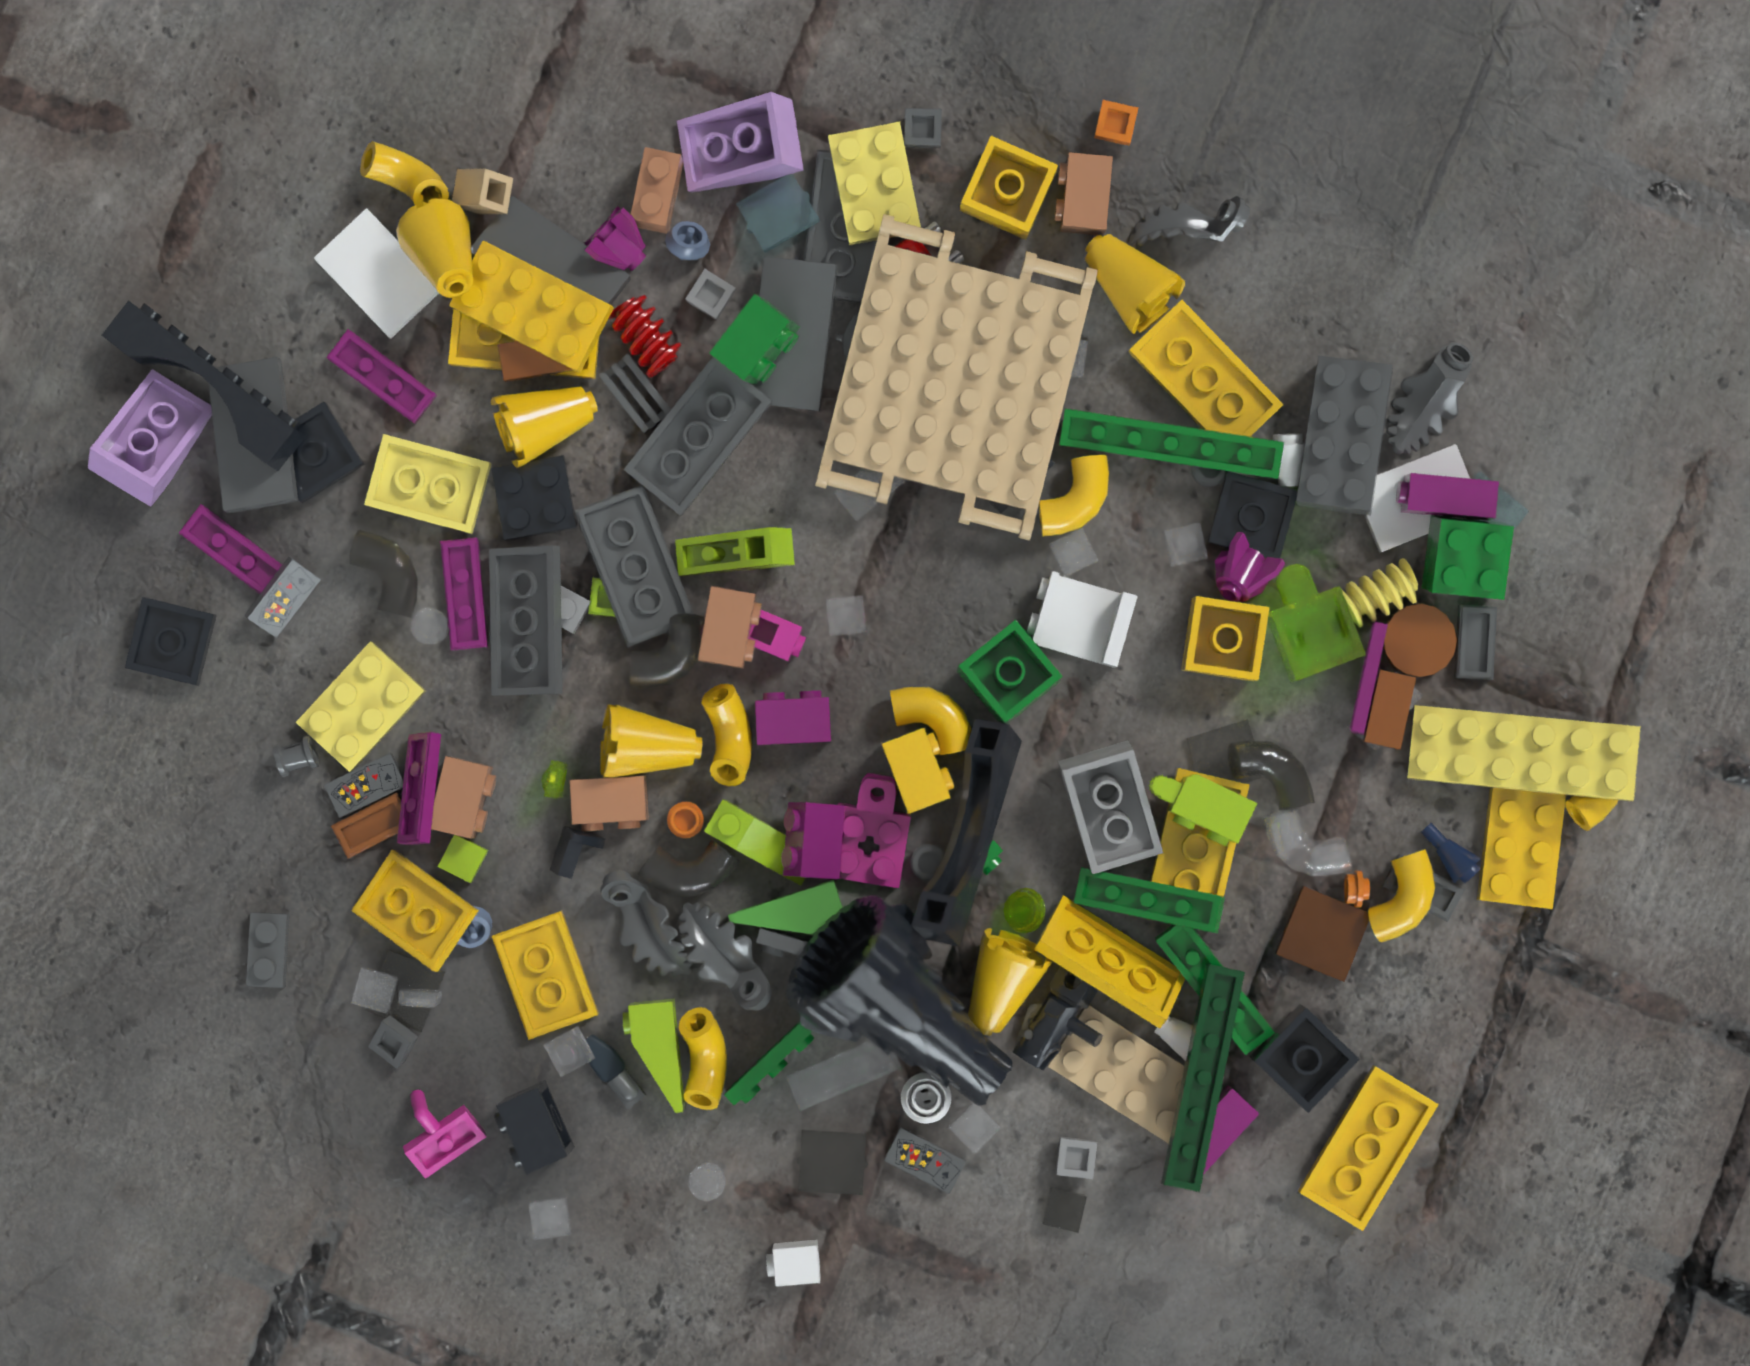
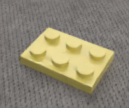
M900 122L828 135L849 246L877 240L884 214L893 216L894 221L921 227Z
M383 434L364 505L473 534L491 463Z
M370 641L296 723L343 767L351 772L420 699L426 690L376 644Z

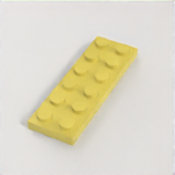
M1415 705L1407 778L1634 801L1640 726Z

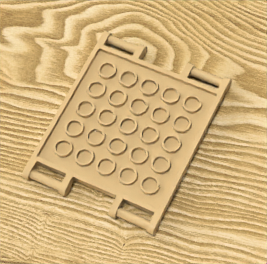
M884 214L815 486L826 489L828 485L875 497L876 502L884 504L888 502L894 477L964 494L958 523L969 525L970 522L1019 534L1018 538L1029 541L1098 270L1086 267V270L1047 261L1037 258V254L1027 251L1024 256L1019 279L951 262L948 259L955 232L944 230L943 233L894 221L893 216ZM893 235L939 247L937 258L887 245L889 237ZM1035 272L1081 284L1079 295L1030 282L1032 273ZM835 461L882 473L881 482L876 483L831 471L832 463ZM980 498L1024 510L1023 518L1020 520L974 508L975 499Z

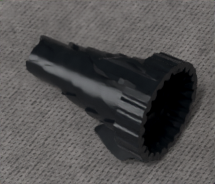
M875 895L857 898L839 909L808 941L802 953L798 956L794 968L791 970L786 999L789 1001L788 1004L800 1014V1024L818 1034L857 1042L864 1036L885 1054L889 1055L893 1052L911 1067L920 1066L945 1088L951 1084L977 1106L985 1105L989 1095L998 1089L1007 1073L1012 1070V1060L982 1034L963 1010L965 1008L963 1003L940 983L942 980L941 976L923 961L932 957V951L927 940L911 926L914 918L911 909L905 904L890 906L881 897Z

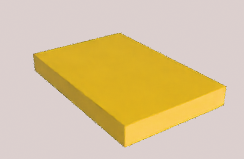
M391 850L351 911L429 969L438 972L479 910L398 851Z
M562 911L492 935L528 1040L599 1014Z

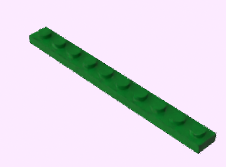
M993 839L983 868L985 875H988L1002 861L998 855L1003 850ZM799 1021L725 1091L724 1096L733 1105H736L740 1100L745 1104L748 1103L761 1090L757 1084L767 1074L774 1078L786 1067L788 1062L784 1058L792 1050L795 1049L800 1053L815 1039L811 1034L813 1031L805 1028Z

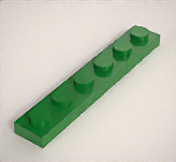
M1065 408L1059 445L1278 479L1284 441Z

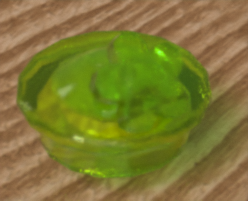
M1030 888L1017 889L1007 898L1003 911L1004 917L1012 929L1020 933H1029L1040 927L1044 920L1046 909L1044 900L1038 892Z

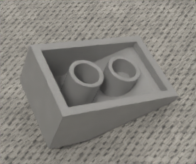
M1128 740L1058 761L1092 874L1163 853L1134 749Z

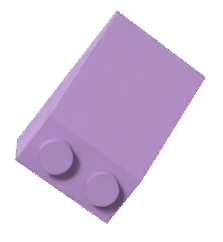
M769 92L677 121L688 192L767 181L803 171L793 101L787 97Z
M152 369L91 446L88 469L151 507L171 482L212 416L211 405Z

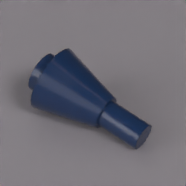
M1432 823L1421 831L1424 837L1437 849L1436 852L1454 884L1459 879L1466 884L1481 870L1477 865L1481 860L1480 857L1451 839H1447Z

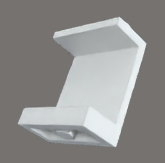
M1054 571L1050 573L1049 579L1042 577L1036 597L1043 600L1039 614H1031L1026 631L1027 634L1032 635V640L1036 645L1109 667H1117L1138 596L1126 592H1114L1059 576L1060 573Z

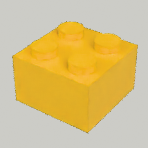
M990 136L961 201L960 211L1027 240L1054 179L1058 165Z
M1200 596L1193 597L1181 671L1253 682L1259 681L1270 607Z
M922 728L882 744L908 814L951 798L948 790L953 789L954 785L947 767L939 769L935 755L940 754L941 751L934 733L926 735L925 729Z

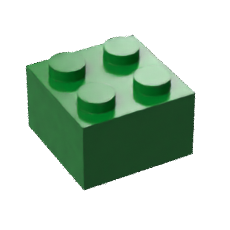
M754 294L709 354L743 381L754 385L759 380L764 383L774 372L777 365L773 362L782 351L785 354L789 352L799 339L796 332L800 326L766 299Z
M1431 515L1421 588L1431 593L1505 600L1514 526L1502 522Z
M1016 619L958 665L957 673L998 723L1009 724L1056 686L1063 677Z

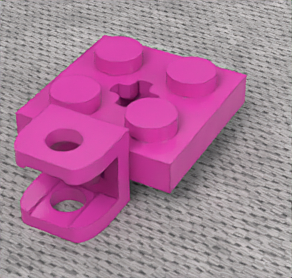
M867 773L860 784L857 805L838 804L845 805L840 879L899 888L911 814L893 812L896 798V781L892 776ZM879 787L883 789L884 794L875 796L871 790ZM867 836L874 837V843L880 846L879 850H873L871 855L864 854V849L858 847L859 841L865 842Z

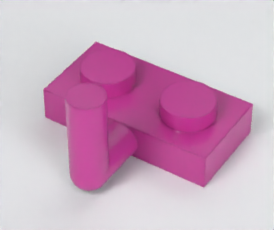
M414 1090L410 1094L414 1116L426 1131L405 1144L403 1149L404 1154L425 1179L486 1138L485 1130L465 1105L438 1122L428 1110L424 1092Z

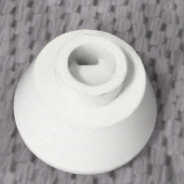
M919 1073L905 1083L901 1092V1104L905 1113L914 1121L933 1123L940 1120L948 1112L951 1105V1091L949 1086L945 1088L928 1073ZM923 1089H928L926 1092H921Z

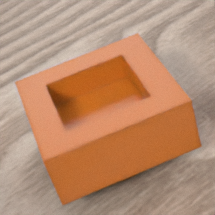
M1103 100L1094 138L1130 146L1138 107Z

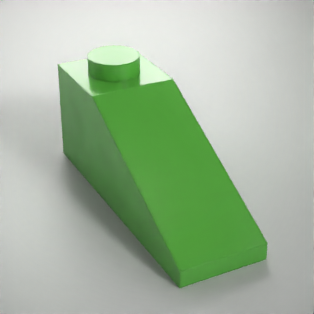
M833 879L730 913L728 917L730 922L815 934L843 906Z

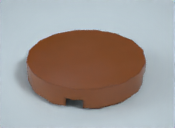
M1424 604L1406 606L1394 613L1386 623L1388 626L1383 644L1385 655L1391 666L1404 675L1414 677L1433 675L1445 668L1454 656L1457 643L1455 628L1448 616L1434 606Z

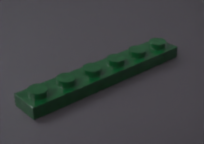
M1212 964L1205 965L1161 1184L1200 1192L1245 974L1244 971Z

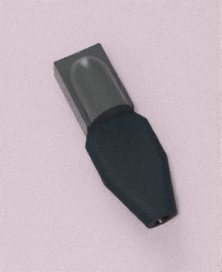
M593 1034L582 1042L591 1068L601 1081L607 1082L627 1109L646 1095L627 1071L625 1062L613 1047Z

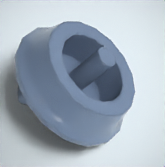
M682 221L677 223L666 234L665 242L668 250L680 260H698L709 252L710 242L707 233L697 223Z
M473 906L479 911L457 945L474 948L482 945L488 939L492 929V919L490 914L481 907Z

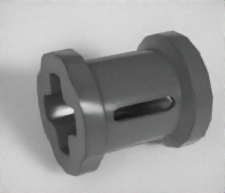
M305 736L303 741L285 747L280 745L273 746L275 763L282 777L289 776L290 771L303 767H319L318 754L310 736Z

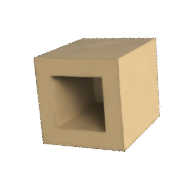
M457 169L452 201L460 205L462 209L477 214H507L513 178L488 169Z

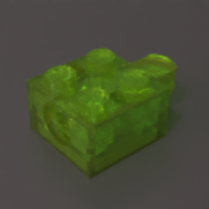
M1292 564L1283 568L1279 575L1276 576V586L1284 607L1270 611L1267 622L1290 682L1301 680L1365 656L1366 653L1341 587L1337 586L1318 593L1310 570L1306 566Z

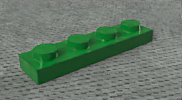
M1081 867L1074 903L1218 933L1225 897L1107 872L1092 874L1091 869Z
M1172 924L1155 937V941L1198 996L1200 994L1205 965L1212 964L1224 967L1194 928ZM1241 989L1232 1039L1242 1052L1247 1055L1275 1034V1032Z

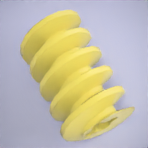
M1402 558L1399 560V568L1393 563L1386 565V575L1378 569L1373 571L1372 580L1366 575L1360 577L1359 587L1352 581L1346 583V593L1339 587L1335 588L1338 601L1350 621L1352 620L1361 628L1363 627L1362 615L1364 614L1374 622L1377 620L1375 609L1379 608L1387 616L1390 615L1389 603L1391 602L1399 610L1403 609L1402 597L1404 596L1412 604L1417 602L1416 591H1418V583L1406 559Z

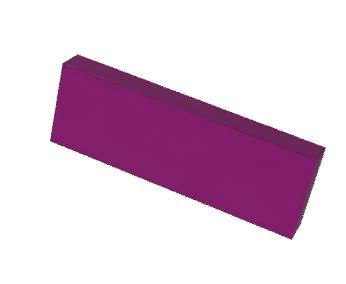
M349 329L346 330L326 357L415 425L437 397L434 392Z
M202 504L199 505L179 532L180 535L259 594H261L283 565Z
M476 537L440 541L451 651L489 647L479 540Z
M1378 622L1372 624L1350 724L1351 733L1364 735L1388 624Z
M424 732L409 734L397 843L405 845L430 843L441 734Z

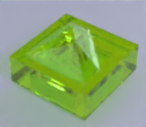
M551 760L550 766L543 773L541 779L545 797L558 799L563 796L568 770L567 762Z

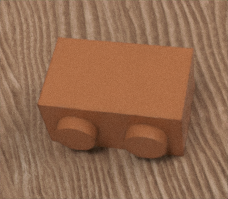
M645 147L631 209V215L634 217L638 228L665 234L669 232L684 165L681 154Z
M1069 152L1066 163H1060L1058 185H1064L1063 199H1056L1054 221H1061L1060 232L1104 236L1107 229L1113 156Z
M711 586L698 657L699 661L744 669L745 661L752 662L756 640L749 639L751 625L759 624L762 603H756L755 594Z
M445 756L434 800L431 829L470 839L476 838L477 832H483L488 811L483 810L486 796H492L497 778L496 775L491 774L492 766Z
M646 776L570 780L572 824H581L582 831L604 830L603 823L618 822V829L640 828V821L649 820Z

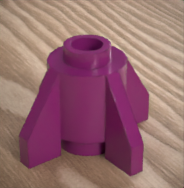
M618 206L611 212L597 231L583 243L587 246L585 251L593 259L623 271L626 268L633 271L646 257V254L642 252L646 244L642 240L634 217L624 208L620 209Z
M1237 532L1230 542L1229 551L1222 550L1215 560L1216 585L1222 597L1232 602H1246L1248 599L1261 594L1269 583L1268 581L1279 575L1285 565L1283 559L1272 557L1265 559L1259 551L1250 548V544L1243 532Z

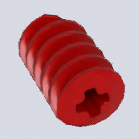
M642 295L636 298L632 297L617 306L612 311L608 320L616 318L612 324L614 331L625 330L620 339L623 343L633 342L629 349L632 355L642 353L638 364L641 367L651 365L646 373L651 378L667 369L678 359L676 353L682 345L680 342L671 345L667 343L673 332L671 330L663 333L658 331L663 325L664 320L662 318L655 321L650 320L656 309L653 306L643 310L641 306L647 297Z

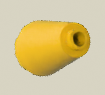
M448 199L427 200L428 205L420 208L414 205L400 218L396 229L401 249L439 294L447 298H456L464 295L473 284L470 224L467 215L460 205Z
M1107 234L1104 237L1097 235L1085 248L1087 252L1085 257L1089 268L1098 270L1096 279L1126 327L1133 334L1136 333V329L1141 333L1155 324L1170 309L1166 306L1169 298L1173 295L1178 299L1185 287V280L1179 274L1111 234Z
M581 386L499 395L491 399V405L499 406V411L493 413L500 438L507 453L514 450L518 459L512 460V463L517 468L529 463L593 422V413L598 412L592 392L588 391L585 393Z
M607 705L602 729H605L604 741L601 740L600 772L603 777L614 778L693 765L694 759H700L702 737H696L695 729L620 705Z
M992 928L986 929L981 937L968 1012L970 1020L982 1034L991 1036L993 1032L1000 1033L1052 962L1046 956L1043 957L1034 949L1036 943L1005 930H1000L998 936L991 935Z

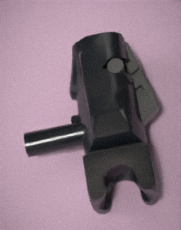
M1063 967L1058 969L1050 982L1049 987L1052 989L1045 1001L1040 1004H1031L1028 1007L1021 1031H1019L1014 1050L1012 1051L1024 1061L1043 1071L1061 1051L1062 1046L1060 1044L1066 1035L1071 1036L1073 1033L1093 1047H1097L1103 1038L1101 1033L1077 1019L1081 1010L1089 1007L1098 989L1084 980L1080 982L1077 988L1073 989V983L1077 976Z

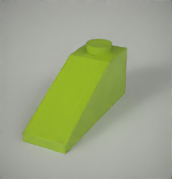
M766 527L675 540L679 576L795 565L792 528Z
M722 799L704 832L783 876L784 867L781 862V855L785 848L786 834L728 800ZM784 876L800 886L806 878Z
M675 998L630 1003L628 1005L629 1012H623L624 1034H631L633 1046L675 1113H682L685 1110V1100L683 1098L684 1089Z

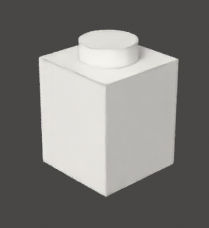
M818 1240L774 1243L773 1254H766L768 1277L775 1276L776 1287L820 1283Z

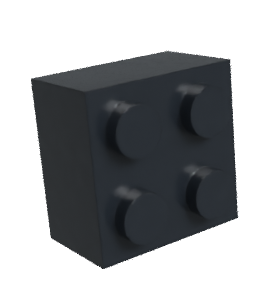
M1301 1004L1274 1030L1275 1034L1265 1040L1249 1056L1308 1113L1360 1060L1308 1008Z
M546 1080L505 1097L496 1105L498 1112L494 1114L496 1123L502 1134L508 1132L513 1147L509 1148L513 1162L518 1169L523 1167L526 1175L568 1157L575 1148Z

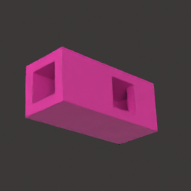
M761 610L759 624L751 625L749 639L756 640V649L789 662L792 655L799 657L807 637L801 635L803 630L801 626Z

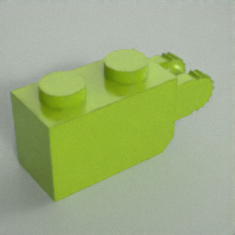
M1198 774L1183 777L1181 783L1172 778H1167V776L1159 775L1152 778L1148 785V790L1151 791V794L1153 793L1159 799L1170 803L1167 811L1175 814L1174 822L1190 830H1193L1195 825H1198L1209 831L1206 836L1207 838L1223 846H1227L1229 841L1239 843L1257 805L1256 802Z

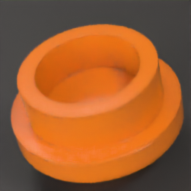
M680 802L670 809L667 816V824L670 831L677 837L691 838L701 831L704 824V816L696 804Z
M1354 871V874L1345 875L1344 900L1346 904H1354V907L1361 908L1363 900H1369L1370 881L1369 878H1363L1362 871Z

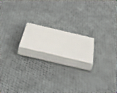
M367 208L314 257L322 268L390 339L439 294L403 252L398 240Z
M1456 444L1377 475L1371 516H1364L1379 553L1429 533L1431 515L1402 513L1401 503L1396 502L1397 485L1399 481L1404 480L1405 475L1418 473L1470 479Z

